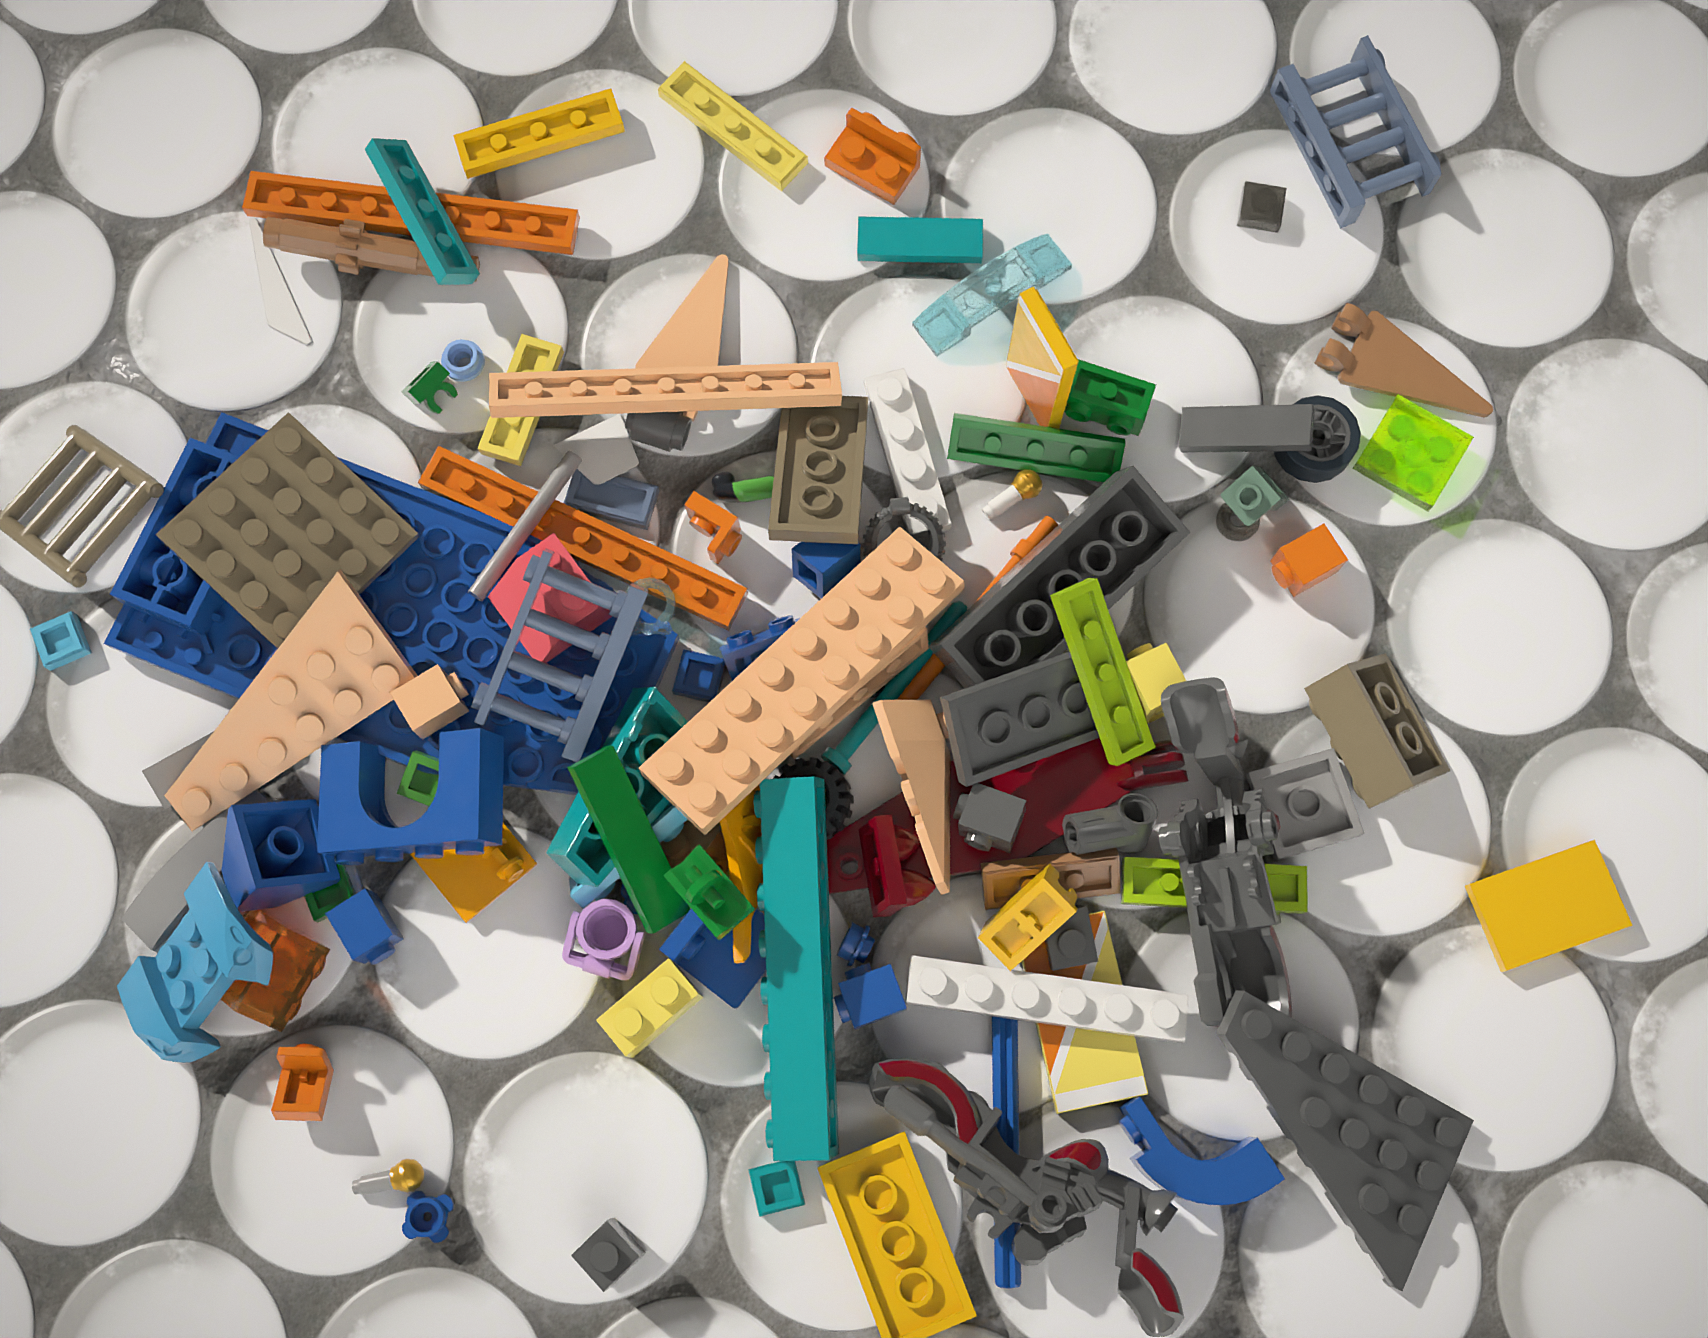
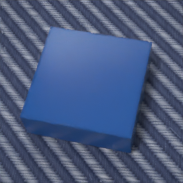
M683 649L672 689L673 694L710 702L711 697L717 696L721 688L726 669L724 659Z

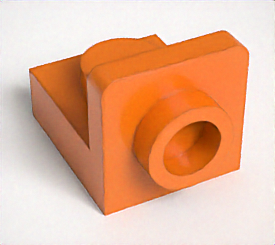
M693 491L684 504L688 517L691 519L689 524L707 537H711L713 533L716 534L709 544L707 552L710 560L719 564L724 555L730 557L741 542L742 534H740L741 527L738 517Z

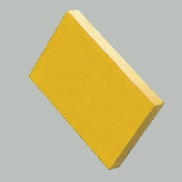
M1595 839L1465 885V889L1501 972L1633 926Z

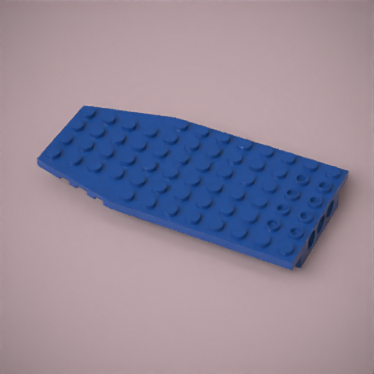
M221 412L206 443L189 438L164 487L163 494L159 497L110 593L111 596L123 603V606L103 644L239 699L276 652L277 648L156 536L166 524L268 431ZM337 457L419 535V538L360 594V597L418 676L437 664L447 675L453 672L457 674L469 694L462 698L469 712L426 738L421 739L412 731L396 702L392 700L337 736L336 739L344 742L362 741L378 746V754L407 767L412 752L416 750L439 759L440 732L482 728L504 736V786L577 795V786L567 768L576 762L562 757L566 744L558 742V736L492 710L487 721L482 726L475 723L479 710L471 708L481 682L490 684L511 632V628L489 600L488 596L514 561L543 540L529 535L483 601H480L473 597L468 590L510 533L513 526L485 513ZM581 568L592 584L615 592L612 587L601 579L595 578ZM641 609L580 760L602 748L633 688L656 687L658 690L680 639L676 632L643 609ZM612 616L591 632L599 636L602 632L611 635L617 618ZM519 641L515 651L531 657ZM571 645L548 661L547 664L583 678L585 674L594 677L600 660L592 657L593 652ZM509 668L498 692L501 695L565 720L568 716L576 719L583 702L575 700L576 695ZM419 764L417 770L424 773L439 775V771Z

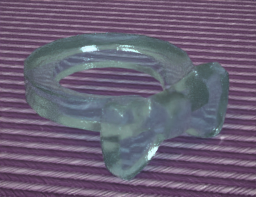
M650 577L634 582L633 584L645 589L653 588L659 590L665 596L667 603L665 610L655 623H641L638 617L631 635H671L672 626L669 621L674 616L676 602L674 593L669 585L660 579Z

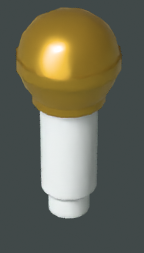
M1023 470L1017 473L1011 486L989 501L987 506L982 509L985 516L990 520L994 516H999L1021 499L1024 501L1025 499L1037 497L1043 487L1040 476L1032 470Z

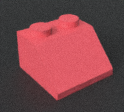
M554 533L518 557L488 596L511 630L530 585L529 582L522 579L532 555L541 558L543 550L546 548L552 550L555 553L549 565L550 567L590 582ZM543 583L532 608L589 632L612 617L609 615L610 610ZM527 626L524 627L519 640L532 658L547 663L572 645Z

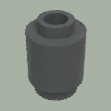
M683 411L628 413L625 429L631 430V440L671 452L672 449L682 451L690 432L692 418L683 416Z

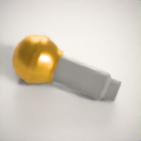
M404 1159L390 1170L361 1176L359 1180H354L352 1182V1191L355 1195L361 1193L367 1195L389 1189L407 1193L419 1188L424 1181V1170L418 1161Z

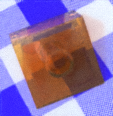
M262 909L246 911L243 915L245 921L260 937L270 944L273 951V964L269 984L264 985L258 982L235 979L220 1000L235 1012L282 1032L288 1021L297 1015L301 1007L302 997L312 980L316 979L323 971L326 956L331 949L310 935Z

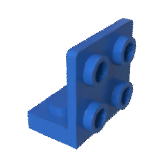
M692 909L688 911L659 950L728 1005L737 1009L766 972V958H762L759 952V934L761 930H765V917L758 909L755 910L751 920V953L744 963H734L733 929L719 941Z

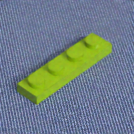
M1087 578L1050 595L1108 763L1119 766L1156 748L1098 578Z
M1124 857L1122 859L1121 904L1187 908L1178 859ZM1264 864L1276 912L1298 914L1308 912L1307 866Z

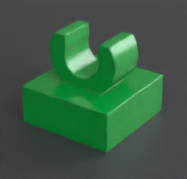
M438 361L430 362L401 391L413 404H421L424 401L426 408L435 414H440L443 411L434 401V395L438 390L445 391L451 398H455L458 395L456 388L452 384L443 382L450 373Z

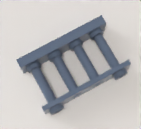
M1368 35L1360 38L1350 60L1351 63L1309 79L1300 77L1293 63L1278 69L1270 89V93L1340 229L1356 222L1366 204L1365 199L1414 181L1423 197L1431 193L1442 175L1438 157L1434 152H1430L1385 68L1383 54L1379 49H1375ZM1356 78L1360 79L1369 96L1327 113L1318 111L1311 98V95ZM1374 112L1378 113L1387 130L1344 148L1336 146L1329 133V130ZM1393 146L1396 147L1405 166L1362 183L1357 180L1354 181L1347 164Z
M546 548L543 550L541 558L532 555L522 579L530 583L491 682L489 685L481 682L471 708L479 710L475 723L482 726L487 721L492 710L558 736V742L566 744L562 757L578 762L581 759L641 612L648 589L631 583L628 593L622 590L615 593L550 567L549 565L555 552ZM542 583L610 610L609 615L617 618L611 635L602 632L599 636L532 609ZM524 627H530L593 652L592 657L600 660L594 677L585 674L582 678L516 652L515 650ZM508 668L575 694V700L583 702L577 718L568 716L565 720L499 694V689Z

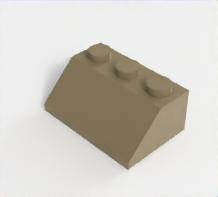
M1386 653L1348 663L1304 688L1309 697L1311 711L1316 718L1322 721L1331 738V748H1334L1337 757L1343 760L1352 777V786L1355 793L1365 801L1368 809L1451 771Z

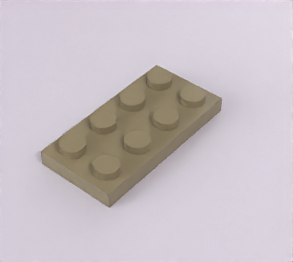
M842 396L841 406L781 408L768 527L769 540L858 544L868 420V397Z

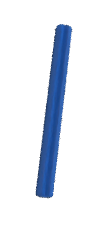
M992 1016L993 1109L997 1107L1003 1112L997 1124V1129L1005 1144L1016 1154L1020 1155L1018 1020ZM1013 1222L998 1238L994 1239L995 1284L997 1287L1018 1288L1021 1285V1263L1016 1260L1011 1247L1017 1230L1021 1228V1223Z

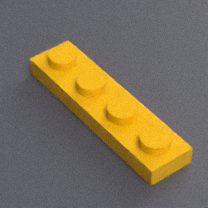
M610 88L455 134L453 137L467 179L623 133L625 129L612 89Z

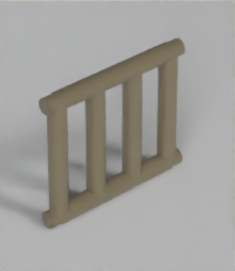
M71 425L66 430L67 438L5 509L3 511L0 510V530L66 582L79 588L86 584V573L151 497L158 498L163 494L164 487L151 475L77 425ZM81 449L89 453L26 527L18 522ZM103 465L109 467L112 471L49 544L40 539ZM127 481L135 486L134 490L71 562L63 556L124 484Z

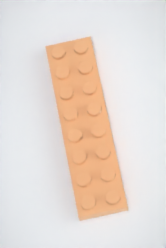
M898 527L639 767L641 775L697 829L706 835L964 590V580L906 531Z

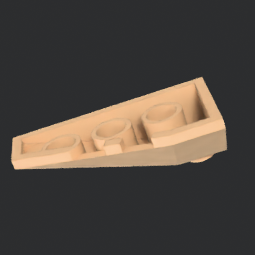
M879 700L873 702L872 704L890 757L893 759L898 774L901 775V788L910 812L915 817V828L934 883L941 895L949 893L950 751L945 740L949 738L944 713L936 714L931 700Z

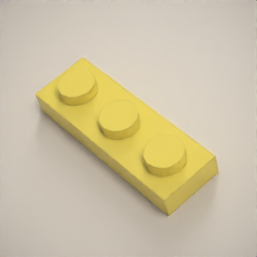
M521 334L507 373L557 371L564 354L561 345ZM490 416L478 446L480 454L521 466L540 416L491 418Z

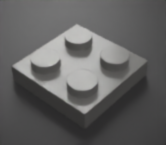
M1334 748L1252 771L1245 775L1250 791L1262 789L1267 808L1279 816L1281 827L1277 840H1273L1274 854L1272 856L1274 861L1356 838L1364 834Z

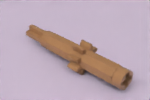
M267 217L264 224L263 244L265 247L279 249L283 252L334 260L335 264H338L339 272L359 275L360 269L368 266L434 277L415 241L368 233V230H365V222L345 219L344 225L340 224L338 228L287 218ZM470 255L479 271V257Z

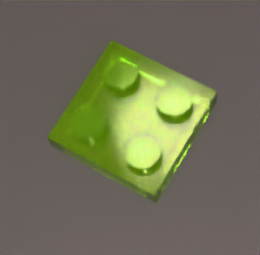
M1397 394L1352 469L1429 512L1474 437Z

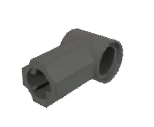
M1129 793L1119 800L1117 806L1065 815L1062 823L1064 842L1069 852H1075L1077 855L1110 848H1117L1125 853L1141 852L1147 846L1158 816L1157 805L1145 795Z

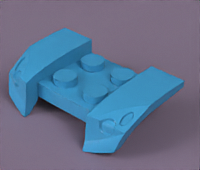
M212 862L204 864L184 892L190 910L183 916L180 924L160 948L156 957L138 956L117 985L121 1001L134 1033L162 1060L191 1063L221 1047L219 1041L199 1028L235 979L268 985L271 976L273 951L270 944L260 937L242 917L215 864Z

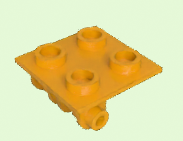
M504 823L502 828V845L485 846L484 854L459 855L455 853V849L443 850L442 858H417L415 853L410 854L465 923L469 922L537 865L536 861Z

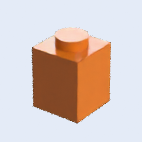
M1323 523L1279 548L1270 562L1273 565V576L1278 584L1284 589L1288 588L1292 596L1295 597L1336 574L1348 561V558Z

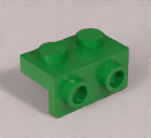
M1078 359L1079 362L1065 407V414L1075 421H1093L1106 425L1109 431L1118 435L1128 436L1133 434L1139 436L1157 384Z

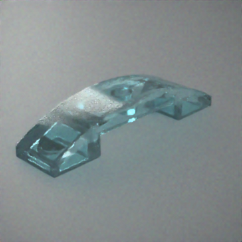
M1048 233L1035 237L1004 252L965 277L924 310L912 322V326L934 355L938 357L970 336L972 327L1018 298L1019 293L1033 286L1037 290L1041 289L1070 270L1072 263Z

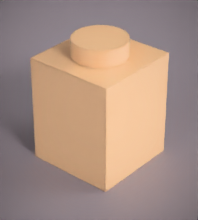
M438 664L390 692L412 731L421 739L426 738L469 712L462 698L469 695L465 686L455 672L447 675Z

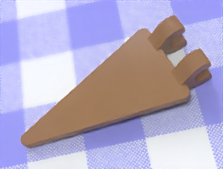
M1346 303L1342 312L1337 314L1331 329L1345 336L1357 337L1351 350L1349 351L1343 343L1330 338L1326 346L1321 348L1314 362L1325 370L1340 372L1338 381L1343 385L1483 418L1488 417L1493 412V406L1382 314L1378 311H1371L1366 316L1359 307L1350 303Z

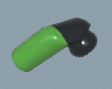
M721 472L712 478L711 483L714 487L712 493L721 502H752L772 498L774 477L766 476L735 482V477L732 473Z

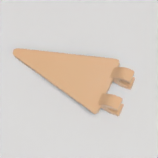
M721 254L716 257L636 363L635 368L718 366L729 266L726 255ZM683 411V416L692 418V422H694L698 411Z

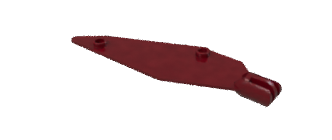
M1099 737L978 782L979 784L1026 800V813L1011 853L991 847L990 851L976 849L964 842L965 837L959 835V820L953 818L954 811L962 792L969 795L973 785L966 787L959 783L954 760L950 761V875L981 871L980 863L1031 856L1064 835L1062 823L1065 815L1107 808L1120 800L1124 795L1135 790L1188 782L1187 771L1180 769L1185 765L1184 755L1176 752L1178 750L1170 739L1154 742L1156 748L1119 766L1108 763ZM903 792L848 825L841 832H837L833 838L827 840L829 894L868 888L858 829L874 816L892 815L894 825L909 830L919 839L915 828V817L910 812ZM920 843L917 850L910 857L900 862L901 868L910 869L928 878H933ZM848 862L858 864V869L853 874H845L842 868Z

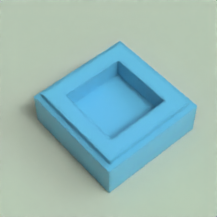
M72 611L30 629L43 666L50 671L92 653L78 615Z

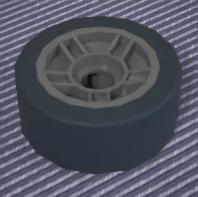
M1319 395L1301 398L1294 404H1313L1315 409L1313 438L1317 440L1322 438L1323 442L1321 445L1312 443V451H1274L1275 458L1286 473L1298 480L1312 483L1331 480L1345 470L1359 449L1361 432L1357 418L1346 405L1334 398Z

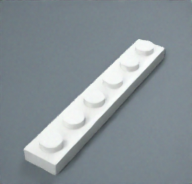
M912 956L905 1004L1183 1043L1185 1042L1189 995Z

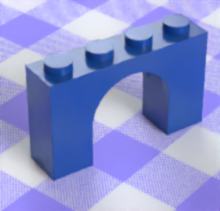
M482 728L440 732L439 778L435 797L430 807L418 820L403 827H398L394 823L386 808V758L378 754V746L362 741L321 745L317 853L336 857V864L361 865L364 864V857L375 856L376 861L398 862L403 861V853H415L417 858H442L443 850L455 849V853L459 855L484 854L485 846L502 845L504 736Z

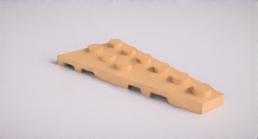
M341 569L331 579L164 795L191 831L202 826L231 807V805H234L321 748V745L327 744L394 700L390 692L418 676Z

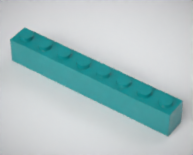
M818 777L764 779L760 783V790L755 791L754 811L756 817L761 818L762 836L756 839L755 852L758 864H763V883H759L757 888V902L759 910L764 911L765 930H761L759 934V952L762 958H766L767 977H762L760 985L761 1001L763 1005H768V1024H764L762 1030L764 1052H769L770 1071H767L764 1076V1095L766 1100H771L772 1119H768L766 1123V1144L768 1148H773V1161L831 1160L839 1154L824 779Z

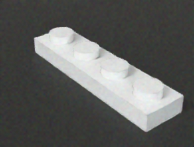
M905 368L864 378V388L897 498L908 497L911 504L918 503L920 507L925 506L928 512L932 511L934 513L933 516L939 519V525L942 524L943 526L942 531L951 529L952 523ZM909 514L902 515L907 533L915 539L928 535V530L923 523L910 517Z

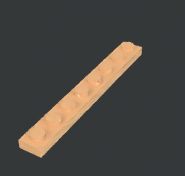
M838 362L489 373V409L491 418L841 406L842 402Z

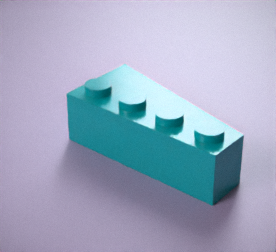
M656 687L633 688L602 748L614 746L643 810L652 825L670 802L641 775L639 767L687 724L688 721ZM578 791L546 854L577 884L598 887L615 868V865Z

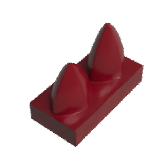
M892 815L874 816L858 829L873 917L891 916L901 908L923 901L935 890L936 885L934 881L927 876L910 869L901 868L900 862L910 857L917 850L920 840L909 830L894 825Z

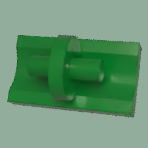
M700 844L680 864L663 875L719 941L755 910L752 904Z

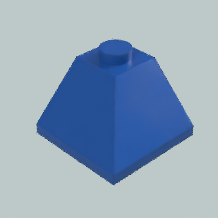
M316 799L231 805L228 809L222 875L226 888L239 912L277 908L304 897L306 894L334 885L340 880L334 856L317 853L319 807Z

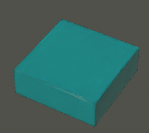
M778 1161L748 1169L759 1217L805 1205L796 1161Z

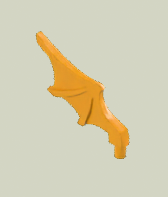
M759 785L720 821L726 847L730 880L752 904L755 910L758 906L757 888L759 883H763V864H758L755 852L756 839L762 836L761 818H757L754 811L755 791L760 790ZM755 910L733 928L734 963H744L751 953V920Z

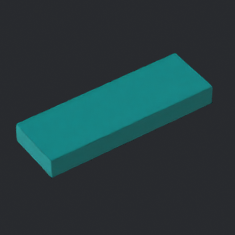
M858 216L857 261L982 264L983 219Z

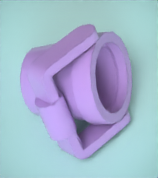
M601 899L592 902L583 909L582 913L576 911L572 913L562 958L567 964L580 967L584 972L608 979L613 977L626 981L633 976L637 969L645 932L638 930L635 916L626 905L617 900ZM576 936L580 946L587 954L573 950ZM632 948L628 966L617 964L613 961V959L622 957Z

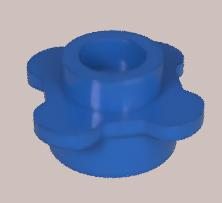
M423 1191L411 1193L407 1198V1205L409 1207L405 1214V1222L402 1225V1232L408 1239L429 1237L434 1243L444 1241L449 1234V1229L446 1226L448 1213L454 1208L452 1198L446 1194L438 1197L426 1196ZM426 1212H430L432 1214V1219L430 1221H426L424 1219V1214Z

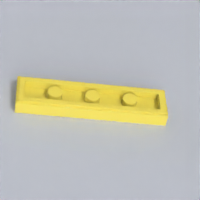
M684 61L658 88L660 98L781 192L808 164V156L687 62Z

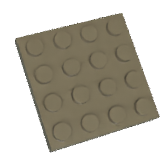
M289 412L156 534L167 547L277 649L340 569L360 595L419 538L418 533Z

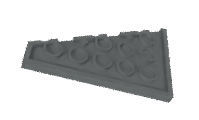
M1236 990L1216 1034L1228 1052L1236 1056L1239 1068L1247 1080L1254 1083L1268 1104L1267 1110L1286 1138L1295 1144L1297 1154L1305 1166L1312 1169L1326 1190L1324 1194L1344 1224L1353 1230L1355 1240L1362 1251L1369 1254L1384 1276L1383 1282L1397 1290L1403 1291L1474 1120L1249 993Z

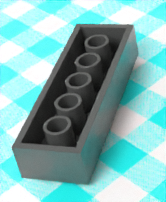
M1134 466L1119 470L1109 477L928 647L964 688L1061 655L1068 649V645L1050 595L1087 578H1098L1109 610L1174 549L1190 531Z

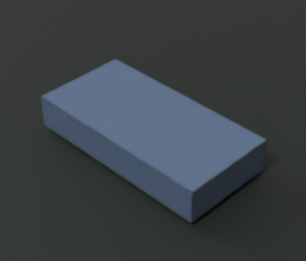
M576 469L572 475L564 504L590 516L648 530L660 490L656 485L617 476L600 485H595Z

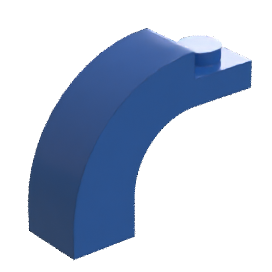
M1133 1097L1118 1107L1124 1118L1119 1120L1123 1131L1134 1145L1141 1142L1144 1146V1149L1129 1159L1143 1176L1160 1189L1177 1192L1176 1197L1207 1205L1237 1204L1256 1198L1285 1180L1258 1137H1247L1215 1158L1197 1160L1183 1154L1172 1145L1141 1097Z

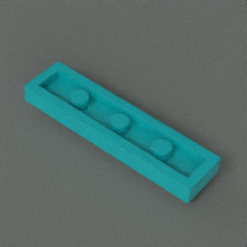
M372 138L365 151L438 285L473 284L480 275V272L407 140Z

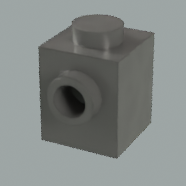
M979 783L973 784L969 795L962 792L954 811L953 818L959 820V835L965 837L964 842L976 849L990 851V848L994 847L1011 853L1026 813V800Z

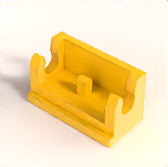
M1050 863L985 922L978 936V939L1010 971L1078 910L1075 906L1077 900L1075 890L1070 888L1066 891L1059 884V872Z

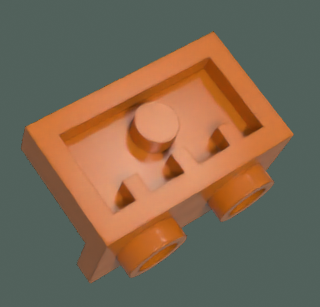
M850 108L846 114V127L824 157V163L829 169L895 205L920 168L921 147L910 135L904 132L897 133L882 125L881 121L868 112L861 113L854 108Z

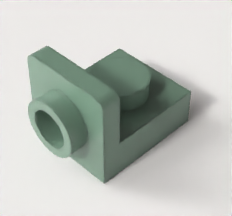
M1251 466L1221 493V498L1246 526H1252L1269 510L1277 511L1290 500L1265 470L1258 466Z

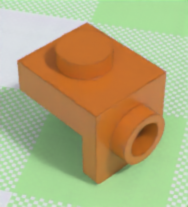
M305 1043L297 1044L294 1047H279L276 1058L282 1070L271 1109L275 1120L322 1121L334 1072L325 1049Z

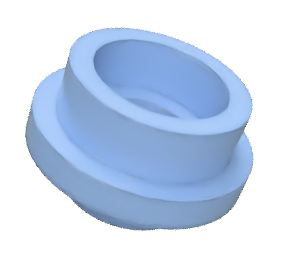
M460 339L447 345L442 354L441 364L450 373L448 376L451 379L466 382L476 378L482 372L485 358L477 344L469 340ZM460 359H471L468 365L464 367L457 366Z

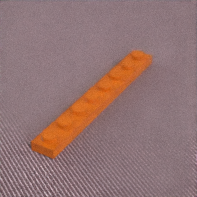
M250 171L242 206L247 216L287 218L339 227L340 224L344 225V220L350 219L365 222V230L411 236L384 186ZM436 193L462 242L568 255L574 254L580 221L578 209Z
M441 446L437 447L418 481L421 488L435 495L485 513L513 527L538 493V491ZM554 500L530 534L540 540H544L554 533L573 559L629 585L633 583L648 589V594L728 631L748 595L746 587L558 500Z

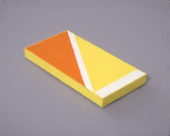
M1105 911L1089 914L1098 962L1053 971L1050 969L1044 941L1021 961L1023 971L1122 985ZM1035 1022L1056 1114L1148 1094L1134 1036Z

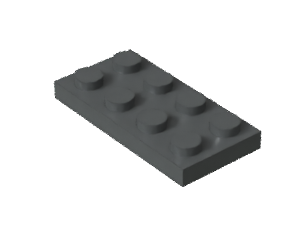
M1070 652L940 697L958 781L966 787L1099 738Z

